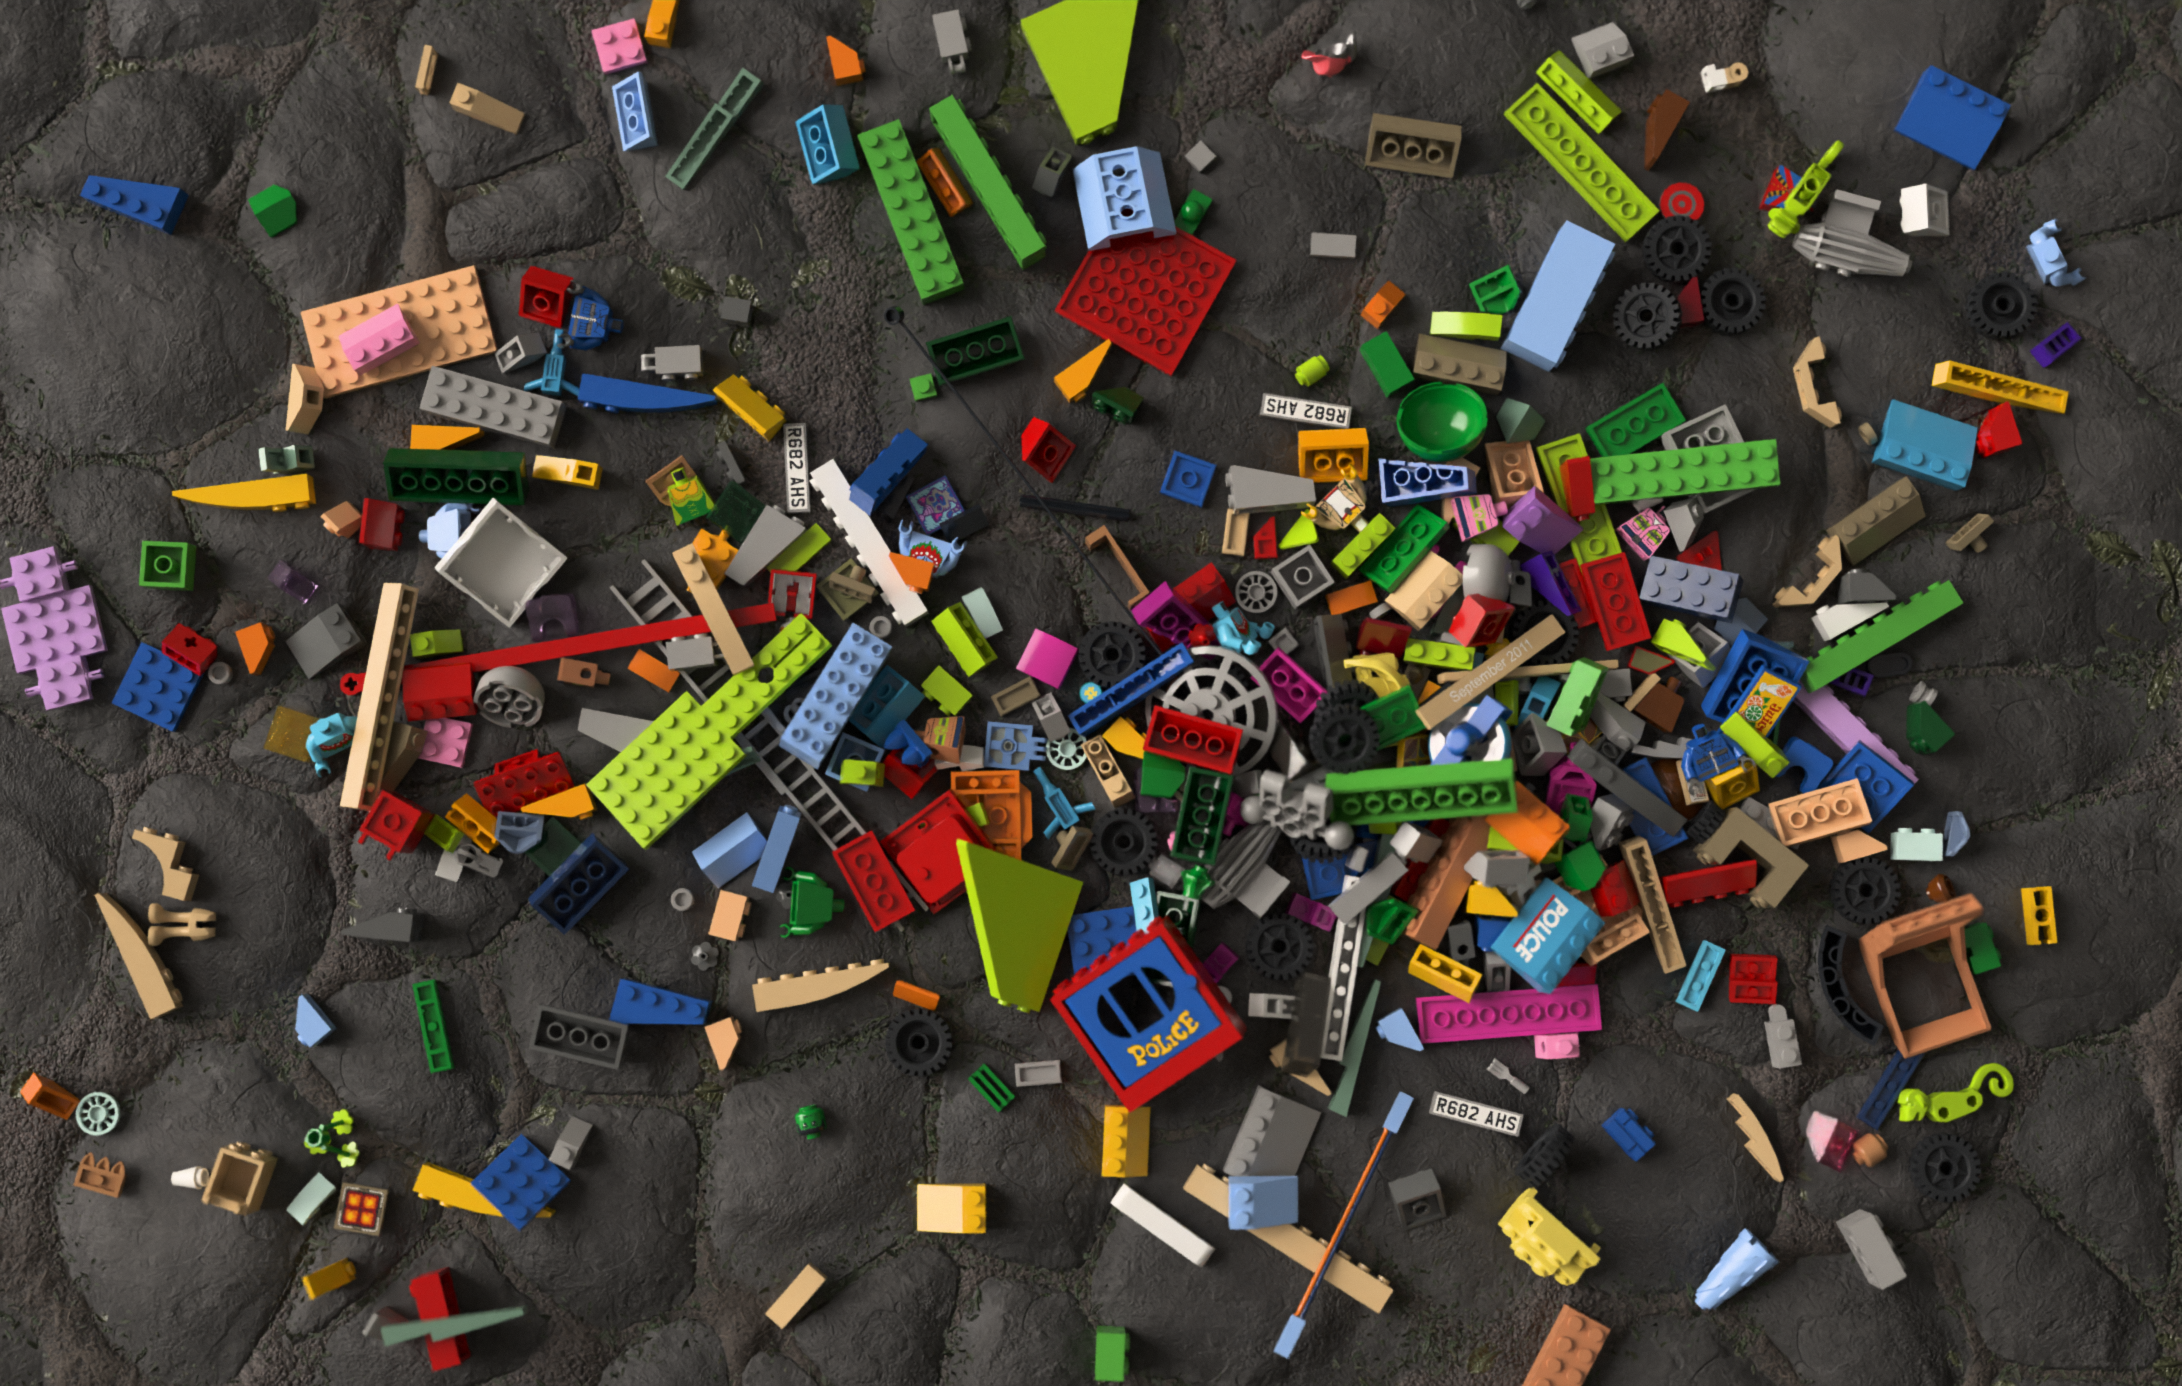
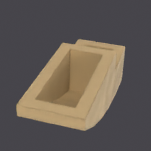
M809 1262L765 1314L783 1329L826 1280L827 1276Z

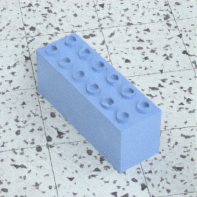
M1566 220L1558 231L1501 349L1547 372L1553 367L1557 368L1567 352L1563 349L1571 344L1576 334V331L1573 329L1577 328L1586 314V311L1583 309L1587 308L1595 296L1596 292L1593 289H1596L1598 284L1601 283L1606 273L1602 270L1606 269L1615 255V252L1612 251L1615 244Z
M852 623L780 738L779 747L818 770L887 660L892 646Z

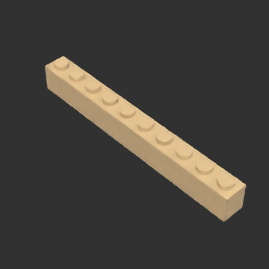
M384 583L340 803L342 807L370 811L379 797L419 592L418 588L399 583Z
M1205 1163L1203 1166L1197 1164L1184 1184L1183 1189L1228 1217V1178L1225 1176L1222 1179L1214 1175L1215 1170ZM1291 1223L1247 1229L1314 1273H1316L1330 1244L1321 1237L1319 1241L1311 1236L1313 1232L1301 1225L1298 1228ZM1339 1250L1338 1253H1335L1323 1279L1379 1314L1393 1292V1289L1389 1286L1390 1281L1381 1275H1378L1377 1278L1369 1273L1371 1271L1370 1268L1360 1262L1358 1265L1350 1261L1351 1256Z

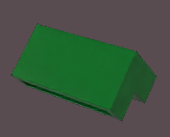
M1387 331L1362 344L1359 351L1387 398L1414 381V377Z

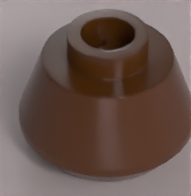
M1937 874L1928 883L1926 888L1927 896L1936 903H1944L1956 897L1951 880L1944 874Z

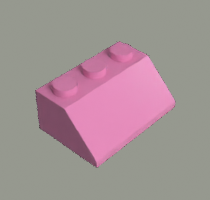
M399 304L339 336L342 349L353 370L360 375L367 373L420 343Z

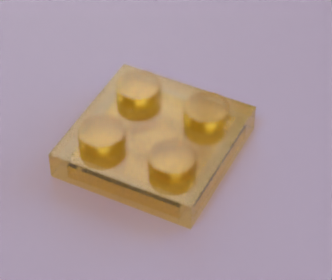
M278 706L263 748L309 763L311 756L306 748V741L309 734L312 733L310 726L317 723L319 718Z

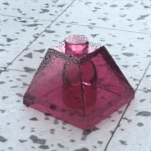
M1814 1111L1813 1116L1808 1120L1806 1134L1815 1160L1840 1173L1858 1131L1839 1120Z

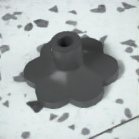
M792 881L780 884L779 892L776 894L777 901L782 902V906L785 909L791 908Z
M703 942L701 945L693 947L692 964L698 965L699 969L703 971L717 965L718 960L716 957L719 951L716 947H712L709 942Z

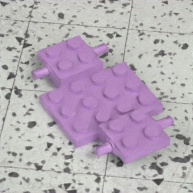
M53 546L9 558L12 577L0 580V587L4 589L15 586L19 601L23 602L1 608L12 656L18 674L36 670L38 676V686L25 688V692H28L26 696L29 698L41 694L47 711L92 700L91 681L104 678V674H101L104 672L102 669L90 672L86 656L108 651L93 587L87 585L70 590L66 572L78 569L77 562L73 560L62 563L59 559L57 547Z

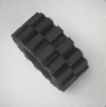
M1709 801L1694 816L1685 832L1702 844L1714 833L1715 829L1720 825L1719 823L1724 819L1723 817L1726 815V812L1714 802Z

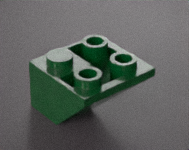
M1126 387L1095 391L1092 395V404L1095 405V410L1102 414H1106V412L1114 416L1113 419L1123 425L1126 422L1130 425L1132 424L1144 402V397Z

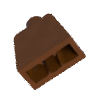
M1671 676L1665 686L1657 682L1631 712L1665 734L1671 733L1685 700L1676 694L1682 682Z

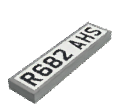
M1263 393L1260 416L1338 429H1349L1352 407Z
M806 423L783 424L787 513H811Z
M1434 1091L1429 1113L1516 1137L1519 1136L1523 1114L1437 1091Z

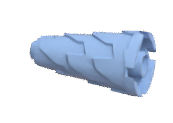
M1745 1228L1723 1254L1720 1262L1710 1272L1707 1279L1696 1290L1697 1299H1695V1302L1704 1311L1707 1308L1709 1310L1715 1309L1743 1287L1749 1286L1767 1270L1773 1268L1779 1261L1772 1253L1769 1254V1251L1766 1249L1767 1247Z

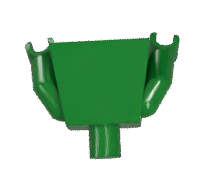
M791 867L785 868L792 871L790 878L783 877L787 881H792L790 924L785 923L779 926L787 927L788 934L780 935L781 937L785 938L792 934L810 935L823 928L825 922L831 921L832 912H843L844 900L833 898V889L828 888L827 882L815 873L800 870L797 872Z

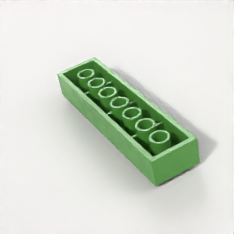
M951 95L930 107L932 123L1022 270L1046 257L1045 249L1047 247L1045 244L1047 242L1040 231L1036 232L1035 222L1029 212L1025 214L1021 198L1017 193L1015 195L1012 193L1010 180L1006 175H1001L995 156L990 157L986 141L983 137H978L977 127L971 118L967 119L966 109L960 99L955 100L954 96Z
M898 119L858 134L861 148L923 305L964 290L963 280L900 120Z
M1776 439L1590 458L1595 505L1769 488L1780 485Z
M1512 758L1366 770L1354 773L1348 772V774H1326L1325 787L1333 791V811L1330 814L1331 823L1344 821L1349 825L1517 812V790Z

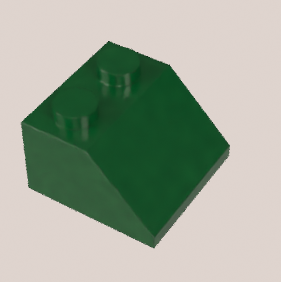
M1925 700L1910 703L1907 706L1906 739L1910 742L1909 746L1915 753H1920L1921 755L1934 753L1955 735Z

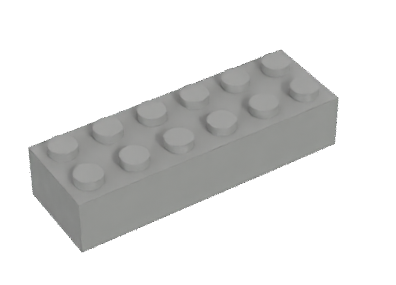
M432 366L419 409L426 414L554 449L567 406L559 400Z

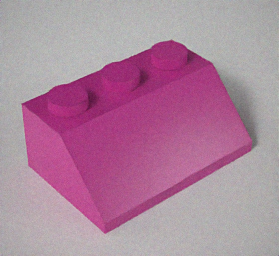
M1279 647L1259 667L1272 686L1276 702L1300 724L1316 708L1317 699L1321 700V693H1328L1323 686ZM1252 675L1250 678L1260 687L1259 683Z

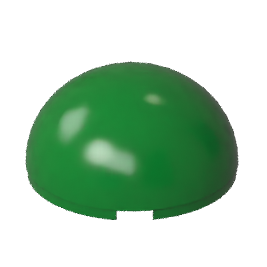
M1434 382L1413 390L1403 399L1397 413V428L1403 443L1415 455L1432 462H1450L1466 456L1477 447L1485 434L1488 415L1482 398L1472 389L1458 383L1451 385Z

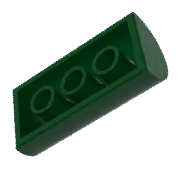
M1012 316L926 342L930 357L950 382L1025 359ZM934 368L939 386L947 384Z
M1189 766L1170 854L1171 857L1192 863L1216 866L1234 775Z
M1157 891L1156 901L1159 916L1164 918L1168 915L1193 950L1202 899L1196 900L1184 895ZM1151 967L1143 968L1144 974L1151 983L1173 987L1170 979L1161 971Z

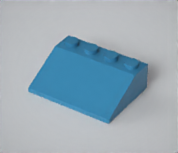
M1892 399L1871 463L1958 491L1966 486L1972 467L1978 428Z

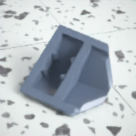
M1741 598L1738 600L1732 624L1717 620L1714 630L1732 647L1741 629L1757 633L1768 619L1747 598Z
M498 811L495 838L509 852L515 854L524 853L541 842L544 815Z
M1959 811L1948 812L1943 834V857H1954L1970 838L1967 822L1963 813Z

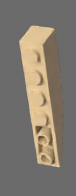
M884 959L870 961L871 965L862 967L860 962L848 964V969L839 970V966L825 968L826 973L817 974L816 970L804 971L801 977L794 978V973L780 975L781 980L772 981L771 977L758 979V984L752 985L756 1012L802 1005L833 996L871 979L889 968L890 962L884 963Z

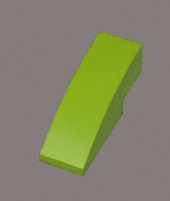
M1432 312L1430 335L1469 340L1477 338L1498 341L1501 333L1502 315L1471 312Z

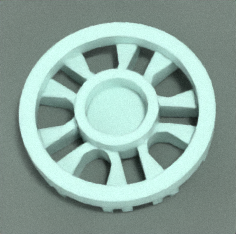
M1069 728L1071 733L1068 734V740L1062 738L1061 742L1055 740L1050 742L1049 739L1047 741V757L1059 769H1075L1087 757L1085 753L1083 757L1076 754V750L1082 749V747H1076L1075 743L1080 741L1085 743L1087 740L1073 728ZM1072 733H1075L1079 736V738L1074 742L1071 741L1070 738ZM1050 743L1057 744L1059 746L1058 748L1050 747ZM1058 751V756L1052 759L1050 752ZM1073 755H1075L1078 758V763H1076L1072 759ZM1062 756L1064 758L1059 765L1056 762L1059 759V757ZM1066 758L1071 760L1072 766H1064Z
M104 1092L88 1094L77 1106V1123L84 1132L90 1135L106 1134L116 1127L121 1118L120 1105L110 1094ZM100 1096L106 1098L103 1104L100 1103ZM91 1097H94L97 1105H94V1102ZM111 1101L112 1105L107 1108L106 1105ZM85 1102L90 1105L89 1110L82 1108ZM112 1108L115 1109V1115L109 1113ZM81 1113H88V1117H81ZM107 1118H111L113 1122L108 1121ZM89 1119L92 1123L87 1128L84 1122ZM103 1122L108 1126L105 1130L102 1129ZM98 1123L97 1130L94 1131L95 1124Z

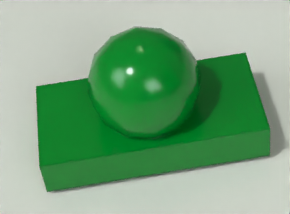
M1193 189L1174 221L1175 226L1193 236L1212 199Z

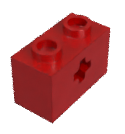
M178 623L163 639L162 653L201 676L216 660L217 646L212 640L198 635L191 627H185Z

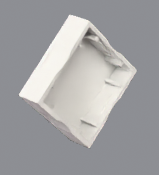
M492 498L435 566V569L510 628L530 604L535 593L552 578L567 560V557L496 499Z

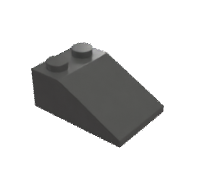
M339 603L318 614L286 640L287 645L308 679H312L368 644L346 607Z
M398 908L397 912H389L341 930V935L420 942L424 914H417V909Z

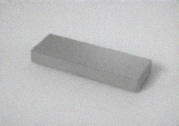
M1354 844L1353 848L1349 850L1345 865L1353 870L1363 871L1368 850Z

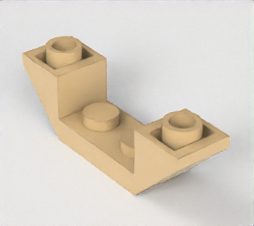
M1815 337L1806 346L1793 367L1803 411L1829 428H1832L1841 423L1842 414L1840 408L1836 406V402L1821 405L1817 403L1819 402V394L1813 387L1814 374L1812 368L1808 365L1822 361L1825 358L1824 355H1826L1825 344L1821 342L1820 337Z
M1837 535L1830 538L1825 537L1817 546L1819 551L1815 555L1827 565L1818 572V580L1815 583L1811 582L1803 590L1805 595L1794 586L1786 589L1783 587L1775 595L1777 600L1773 604L1774 607L1807 606L1816 601L1842 570L1840 541Z

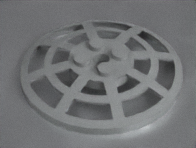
M1212 645L1189 648L1187 650L1191 656L1197 654L1223 656L1224 659L1220 668H1197L1192 670L1190 665L1183 670L1184 674L1172 683L1167 692L1158 689L1146 697L1145 715L1147 727H1149L1151 720V701L1153 696L1164 701L1163 708L1169 709V706L1172 705L1180 709L1181 713L1205 719L1203 716L1204 709L1211 710L1213 713V720L1211 721L1243 729L1240 750L1246 745L1250 737L1263 741L1261 748L1245 765L1239 767L1236 762L1233 775L1234 777L1251 769L1263 758L1275 737L1278 709L1272 686L1255 663L1232 649ZM1235 661L1247 669L1257 680L1260 687L1247 692L1240 681L1228 674L1232 662ZM1210 675L1216 678L1212 687L1199 688L1195 676ZM1187 680L1191 694L1183 701L1173 696V694ZM1224 681L1234 686L1241 696L1231 700L1221 691ZM1264 695L1269 712L1267 732L1254 729L1255 712L1252 701ZM1244 704L1247 711L1246 726L1235 722V708ZM1187 764V767H1185V772L1188 774L1189 766L1195 768L1196 766Z

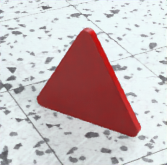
M1711 532L1678 555L1676 560L1722 570L1718 532Z

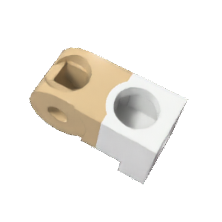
M1734 63L1731 67L1716 70L1715 64L1705 66L1701 71L1705 92L1709 93L1739 86L1748 75L1747 67L1742 63Z

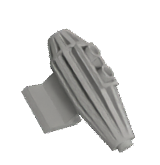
M1838 189L1828 197L1826 204H1829L1824 223L1800 225V230L1796 233L1793 241V248L1809 259L1812 264H1816L1815 268L1829 271V268L1838 270L1837 274L1850 277L1851 274L1902 277L1904 273H1909L1912 266V260H1909L1910 256L1868 234L1874 213L1879 210L1881 201Z
M1264 820L1259 824H1249L1231 839L1226 838L1219 847L1221 851L1217 856L1216 866L1204 865L1208 868L1207 873L1215 881V884L1204 892L1201 899L1211 908L1216 909L1236 898L1250 909L1258 919H1261L1290 884L1288 879L1284 876L1281 877L1265 863L1282 832L1281 828L1271 827V821Z

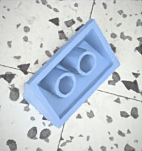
M637 72L612 87L623 151L658 146L647 82L642 72Z
M746 812L692 851L701 870L719 889L762 858L768 840L749 813Z

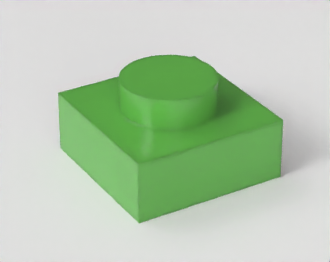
M931 373L910 379L915 402L937 397Z

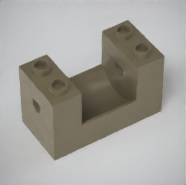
M1738 807L1725 809L1726 815L1723 817L1724 819L1719 823L1720 825L1715 829L1714 833L1704 843H1698L1693 849L1698 854L1696 858L1705 865L1708 863L1710 865L1722 864L1734 847H1739L1765 868L1756 880V887L1750 888V892L1746 893L1751 897L1749 901L1758 908H1775L1809 865Z

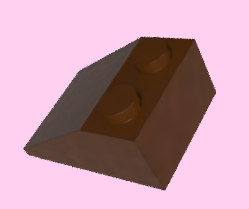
M1668 89L1662 95L1658 93L1647 110L1650 114L1646 120L1644 169L1649 171L1660 156L1690 103Z

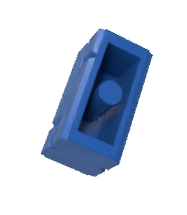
M1619 1108L1601 1127L1636 1162L1655 1145L1652 1139L1654 1134L1646 1126L1641 1127L1636 1122L1639 1118L1631 1109L1626 1111L1624 1108Z

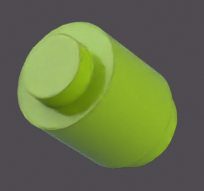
M1321 355L1318 357L1314 356L1296 368L1297 373L1295 377L1301 385L1305 384L1309 387L1324 377L1330 368Z

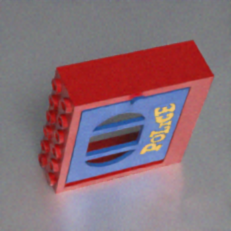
M1168 915L1164 918L1161 916L1156 917L1149 923L1150 925L1146 927L1145 931L1141 928L1134 932L1126 944L1124 941H1121L1112 948L1108 956L1104 953L1096 958L1089 969L1087 966H1084L1075 973L1071 981L1067 978L1059 983L1057 988L1053 990L1055 994L1050 999L1129 1113L1242 1039L1247 1028ZM1141 967L1155 968L1170 979L1175 990L1173 1010H1170ZM1131 972L1136 974L1164 1014L1162 1019L1142 1032H1138L1109 991L1110 986ZM1100 995H1103L1131 1034V1038L1117 1036L1102 1024L1098 1014Z

